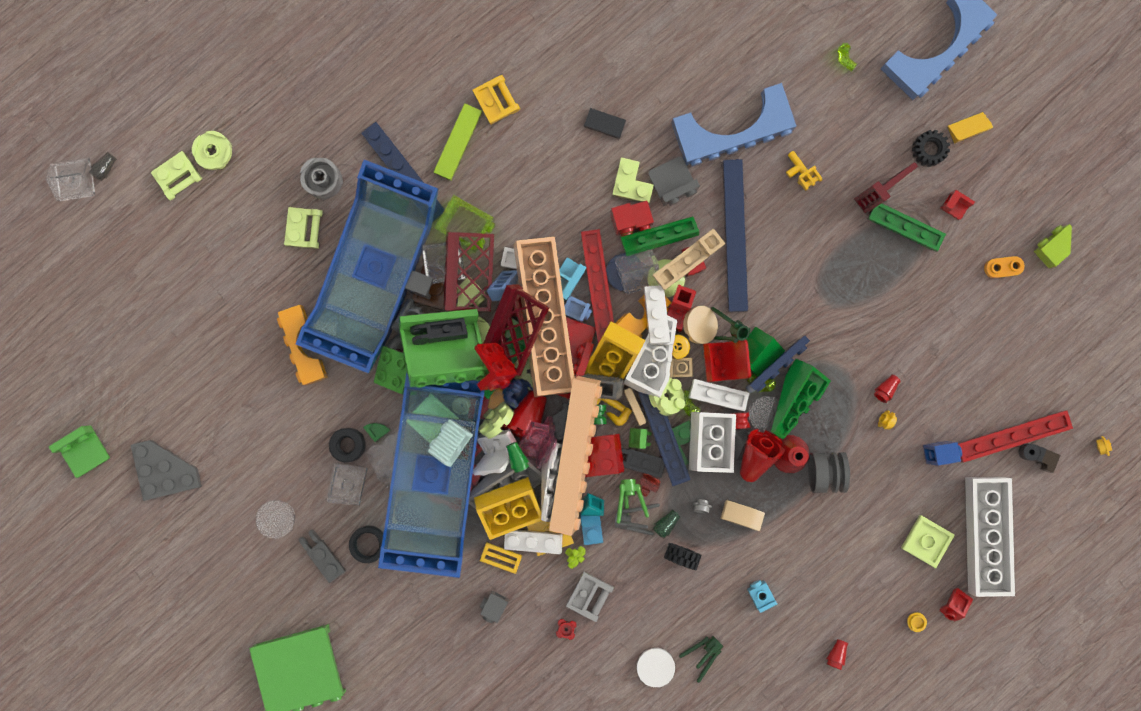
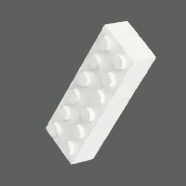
M965 477L968 593L976 597L1015 596L1012 478Z

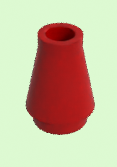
M891 374L888 379L875 389L874 396L883 403L891 401L901 380L896 375Z
M837 639L826 658L828 660L826 664L841 670L842 666H845L848 643Z

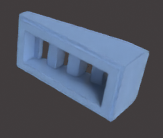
M517 270L502 271L490 285L487 293L492 301L501 300L506 285L516 284L518 280Z

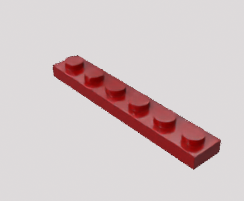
M600 229L581 232L587 267L586 271L597 342L599 344L610 322L614 323Z
M1063 410L960 442L958 445L962 449L961 462L971 461L1071 430L1073 426L1068 411Z

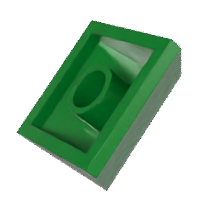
M757 327L750 332L746 339L748 341L751 373L756 377L785 352L772 336Z

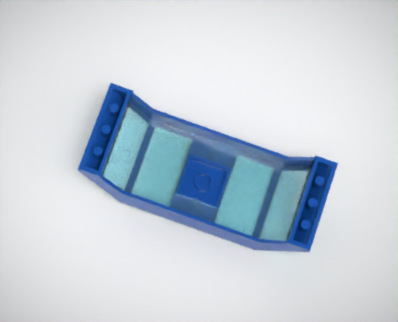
M364 159L357 176L355 200L316 305L304 326H302L295 345L370 373L381 353L382 347L386 344L392 333L393 328L391 325L393 321L397 320L398 311L408 291L405 289L412 270L415 271L432 227L439 189Z
M406 373L378 568L460 578L479 421L485 390L481 391L477 385L480 381L452 382L444 385H426L425 387L418 388L410 387L408 374ZM448 420L457 422L473 434L451 467L444 465L428 453L431 441L439 436L442 425L448 422Z

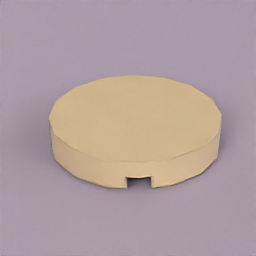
M706 306L691 308L686 313L683 321L685 334H688V339L693 343L706 344L716 336L718 329L717 318L714 312Z

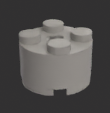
M311 158L301 168V185L312 196L326 200L335 196L341 189L343 184L342 174L329 159ZM319 176H323L324 180L320 181Z

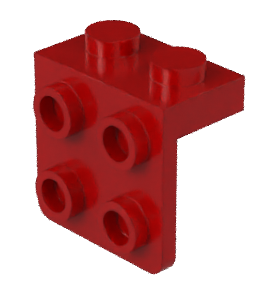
M738 340L737 343L729 341L703 344L707 382L751 377L747 340Z
M497 343L477 344L474 348L490 372L477 384L481 391H492L509 386L510 380L518 373L514 369V364L504 354L502 346Z

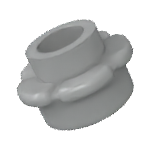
M698 499L697 502L693 503L694 512L709 514V509L712 506L708 505L709 501Z

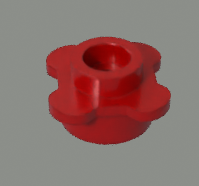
M560 619L556 636L558 638H568L569 640L574 639L576 622Z

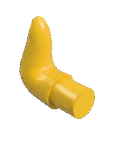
M626 407L619 417L611 412H607L606 415L616 426H622L629 419L632 410Z

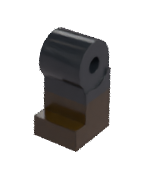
M1023 444L1018 450L1019 456L1022 459L1042 464L1041 470L1054 473L1061 456L1035 444Z

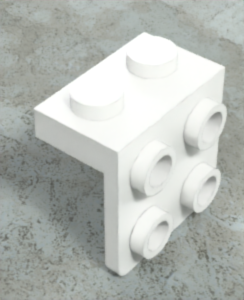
M502 430L497 436L490 439L480 434L477 437V441L485 455L473 469L474 476L502 473L510 463L506 446L517 442L511 430Z

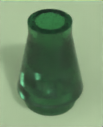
M671 510L667 515L654 523L653 530L663 539L666 536L669 537L680 516L674 510Z

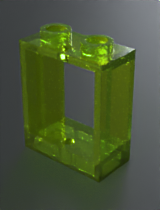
M453 195L435 226L436 231L446 236V231H448L446 228L459 206L487 221L480 233L490 234L495 227V223H493L494 217ZM459 237V244L467 248L471 244ZM482 237L476 244L482 249L486 240ZM473 245L470 250L476 253L478 248Z

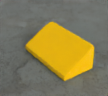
M982 112L947 127L955 144L992 129L993 125Z

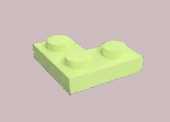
M621 158L612 196L637 202L648 201V204L650 203L654 185L636 181L640 162Z

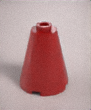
M529 391L518 404V407L513 410L514 414L510 423L507 426L503 424L501 429H510L514 437L516 436L521 438L520 441L534 445L538 438L547 398L545 396L534 397V392Z
M755 429L747 437L740 467V475L747 482L758 480L783 456L785 448H782L783 442L770 431L765 430L763 433L758 432L759 429Z
M787 435L784 439H781L783 442L782 448H785L783 456L774 465L782 472L796 473L807 465L809 448L801 438Z

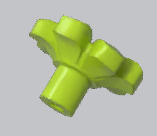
M580 546L577 550H572L571 548L566 550L565 554L569 556L567 559L569 564L567 566L570 569L575 568L579 562L582 563L585 558L583 556L586 553L584 547Z

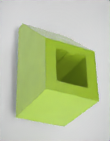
M1070 224L1057 226L1052 230V236L1048 239L1044 238L1037 244L1038 248L1034 253L1048 268L1056 267L1071 254L1072 226Z

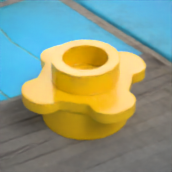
M888 410L882 413L879 417L878 427L888 430L893 428L897 421L895 413H890Z
M1101 436V439L1096 440L1099 454L1110 456L1109 451H1112L1110 440H1106L1105 437Z

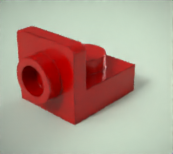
M959 588L953 590L947 604L942 606L939 611L947 619L958 621L965 618L973 599Z

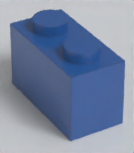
M942 441L923 445L926 464L939 466L961 462L962 449L958 442Z

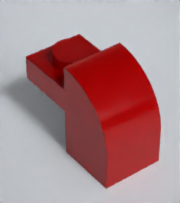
M681 285L677 286L667 312L668 316L677 320L676 331L679 332L683 329L685 315L691 309L696 294L695 290Z

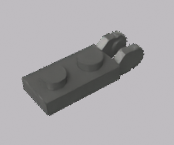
M311 529L308 532L309 536L317 545L312 548L304 537H301L299 542L326 580L331 583L346 570L324 540H321L317 533Z

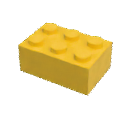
M611 321L588 362L585 374L589 373V375L596 374L597 376L604 375V377L611 376L612 378L619 377V379H624L645 340Z
M529 477L474 497L476 511L489 540L541 521V506Z

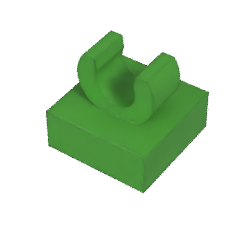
M630 428L629 447L646 449V446L651 445V443L646 442L647 435L650 436L652 433L647 432V429Z

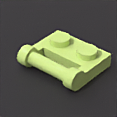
M183 151L151 172L170 201L175 198L176 194L195 181L199 182L202 180V177ZM190 172L191 175L173 188H169V185Z
M288 207L284 245L319 249L318 233L320 217H322L323 211ZM308 216H313L310 241H306Z

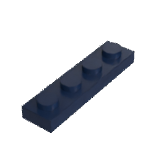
M805 335L799 338L745 387L749 393L755 390L757 392L761 391L766 386L764 382L769 378L773 380L780 373L778 370L782 366L786 368L794 361L792 357L796 353L798 355L803 353L807 349L805 345L810 340Z

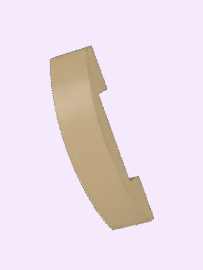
M713 228L652 276L665 291L725 245V242Z

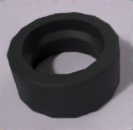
M364 526L357 529L351 535L349 550L355 560L361 563H372L380 558L384 534L381 529L375 526ZM365 533L375 535L379 541L377 552L370 556L361 554L357 548L358 538Z

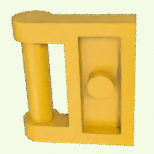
M503 75L473 89V93L490 125L520 110L518 103H515L505 84L506 80ZM493 87H499L509 106L508 108H503Z

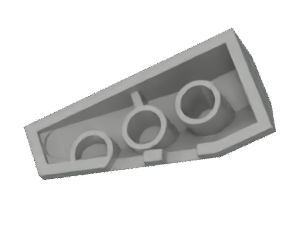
M523 444L519 447L529 460V467L515 473L509 463L506 470L502 473L487 474L470 492L469 504L476 509L474 497L529 477L533 489L540 485L541 465L534 454Z

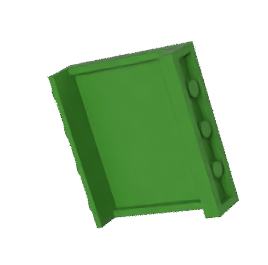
M477 309L399 317V332L410 387L421 388L426 385H444L452 382L463 383L470 380L481 381L490 373L474 348L477 344H482L477 323L479 316ZM458 318L465 319L468 338L434 343L427 342L424 345H414L412 342L413 337L419 336L418 334H411L410 327L413 325Z
M329 624L254 644L249 648L265 711H301L304 709V706L311 705L316 707L322 705L323 701L326 700L334 702L342 699L341 696L345 694L346 688L343 689L328 635L330 632Z

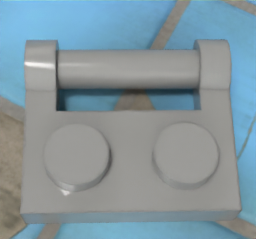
M584 571L566 607L597 622L602 606L609 593H612L615 587ZM598 586L603 588L592 611L586 610Z

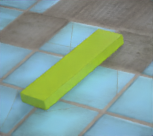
M464 103L436 165L434 174L452 181L481 117V110Z

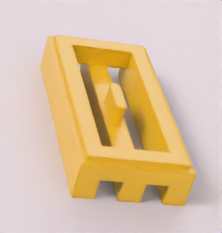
M486 542L480 561L516 574L522 555ZM488 548L517 558V560L515 561L510 558L501 556L499 554L488 551ZM488 555L500 559L502 561L511 563L515 566L514 568H512L504 564L495 562L493 560L485 558V556Z

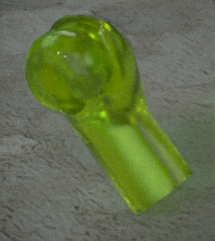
M843 43L837 50L838 61L852 72L857 63L849 58L851 46L848 43Z
M752 374L751 377L747 379V382L751 383L756 378V376ZM769 378L764 382L766 386L759 392L773 391L776 381Z
M684 390L685 407L683 410L691 417V412H700V408L696 407L692 403V399L689 398L690 391Z

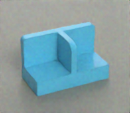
M566 258L559 269L564 301L568 300L587 268L569 258Z

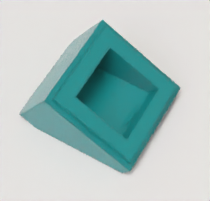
M587 493L582 499L584 500V505L580 514L584 516H603L604 500Z

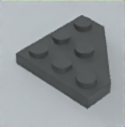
M148 440L131 445L143 501L202 487L197 467L185 462L169 450L162 448L156 442Z

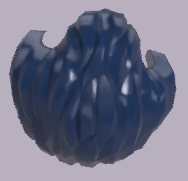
M512 379L510 380V385L503 389L504 402L510 408L518 407V404L527 395L528 387L533 391V387L527 380Z

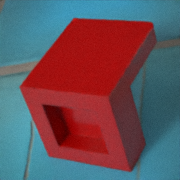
M954 190L948 195L940 209L957 220H961L967 209L973 206L975 201L958 190Z

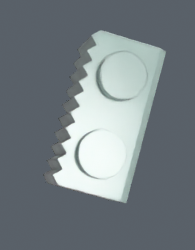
M448 420V422L442 425L439 436L431 441L428 453L444 465L451 467L473 434L457 422Z

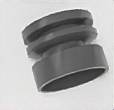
M831 452L829 461L825 453L810 454L808 476L812 493H827L829 484L833 493H837L838 490L841 493H847L850 484V466L846 452H839L838 455L835 452Z

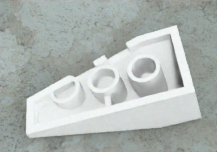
M668 315L670 343L650 345L648 333L638 356L623 384L641 393L661 397L670 376L677 320Z
M547 440L543 447L541 460V520L547 522L551 521L563 444Z

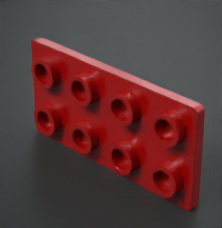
M566 317L574 378L577 376L582 377L585 374L594 347L592 340L596 329L593 326ZM571 393L557 395L570 399Z

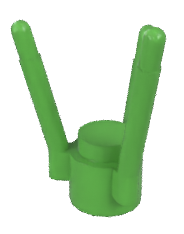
M635 479L621 480V485H619L620 495L617 523L619 524L621 521L623 498L624 509H629V496H635L636 491L645 517L648 518L649 514L641 493L640 484H636Z

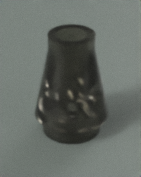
M107 152L90 167L89 173L98 180L103 181L104 178L107 179L117 159Z

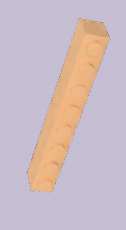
M580 376L573 379L549 531L572 536L580 528L581 519H578L584 505V500H581L582 493H585L587 482L584 480L585 474H588L590 463H587L588 456H591L593 444L590 443L591 437H594L596 431L594 419L597 418L599 413L597 400L602 394L600 380Z

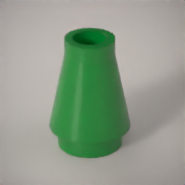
M518 443L508 444L506 448L511 469L515 473L529 467V460L518 446Z

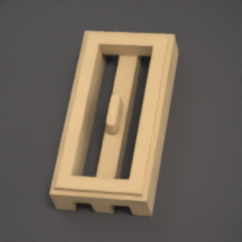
M632 389L623 390L638 425L645 424V417Z

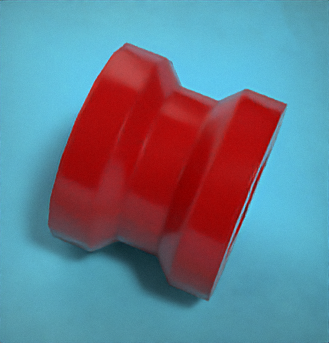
M749 412L730 413L736 414L735 429L750 428V423L748 422Z

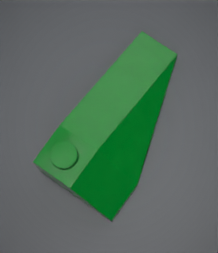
M795 359L785 377L771 432L784 439L798 424V418L803 413H808L811 403L814 400L818 401L822 397L831 380L814 366Z

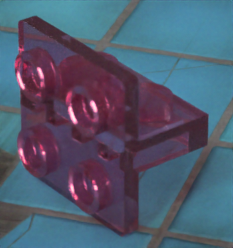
M551 416L547 417L544 424L531 421L518 445L525 456L536 459L537 469H541L543 464L547 463L549 453L556 447L557 439L554 437L555 425Z

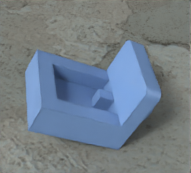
M569 296L564 306L565 314L582 323L584 319L588 320L592 312L589 309L591 304Z

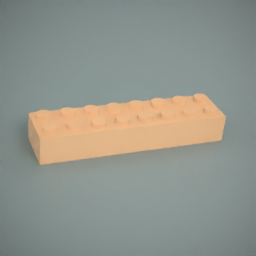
M555 237L516 241L513 246L519 285L523 287V291L550 307L529 355L534 397L571 393L574 371ZM520 296L522 308L526 307L525 299ZM537 306L532 307L535 318L539 317L542 309ZM522 310L524 322L530 320L528 310ZM531 322L525 324L528 335L532 334L533 327Z

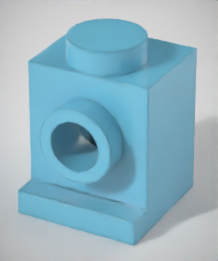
M757 580L750 584L751 587L747 590L760 613L777 605L765 581ZM765 593V597L760 599L759 594Z

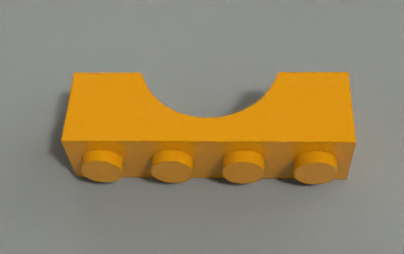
M297 305L278 312L279 317L277 321L280 328H283L285 332L283 339L286 346L290 347L291 354L289 355L292 364H296L298 370L296 377L299 383L302 382V385H309L328 378L323 361L309 357L301 346L295 345L300 330L308 319L304 306Z

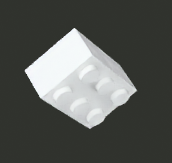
M691 412L689 470L734 473L736 414Z

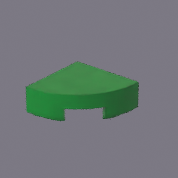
M372 423L363 427L374 442H377L391 431L387 426L380 423Z

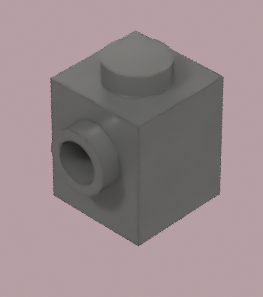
M494 591L491 592L489 598L484 597L479 607L482 609L481 615H483V619L489 623H498L509 599Z

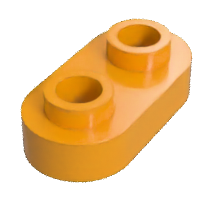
M1017 256L996 258L986 262L984 272L990 278L1016 276L1023 272L1025 265L1023 260ZM1013 263L1017 264V269L1013 268ZM994 265L998 266V271L994 270Z

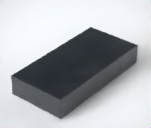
M590 108L584 127L620 139L626 120Z

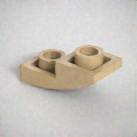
M693 358L672 359L669 377H694Z
M726 500L720 519L760 531L765 513Z

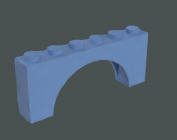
M948 0L946 2L955 19V33L951 44L945 52L929 59H914L898 50L884 64L881 70L912 100L917 96L923 97L929 90L927 86L930 83L934 85L942 77L940 73L944 69L948 71L955 64L953 60L957 56L961 58L969 50L967 46L970 43L975 44L982 37L979 33L983 29L987 31L995 23L993 19L997 14L983 0Z
M782 83L763 89L761 92L762 110L758 120L751 127L737 134L718 135L708 132L695 121L691 113L673 118L671 124L686 165L696 166L702 163L701 160L709 158V161L719 158L722 153L727 152V155L733 154L738 151V148L745 146V149L754 147L756 142L763 140V143L774 140L775 136L781 135V137L792 134L796 123Z

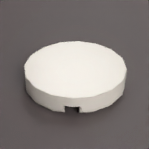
M659 647L647 649L638 658L637 673L640 680L646 685L662 687L673 678L675 663L672 656L666 650Z

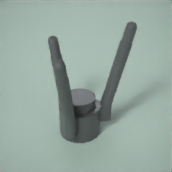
M659 503L646 505L647 509L660 506ZM642 506L622 509L619 524L617 523L616 512L615 528L654 535V532L645 530L648 529V525L631 523V515H628V513L642 511Z

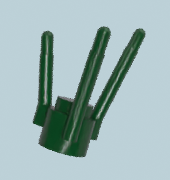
M711 307L713 312L731 324L730 333L732 337L715 336L714 340L737 343L738 340L743 341L748 338L751 331L750 328L741 321L737 320L735 322L718 309Z
M706 636L701 642L679 655L682 658L704 644L706 645L704 649L707 653L696 665V668L699 669L710 656L712 657L698 677V683L701 682L724 647L714 636L710 639Z

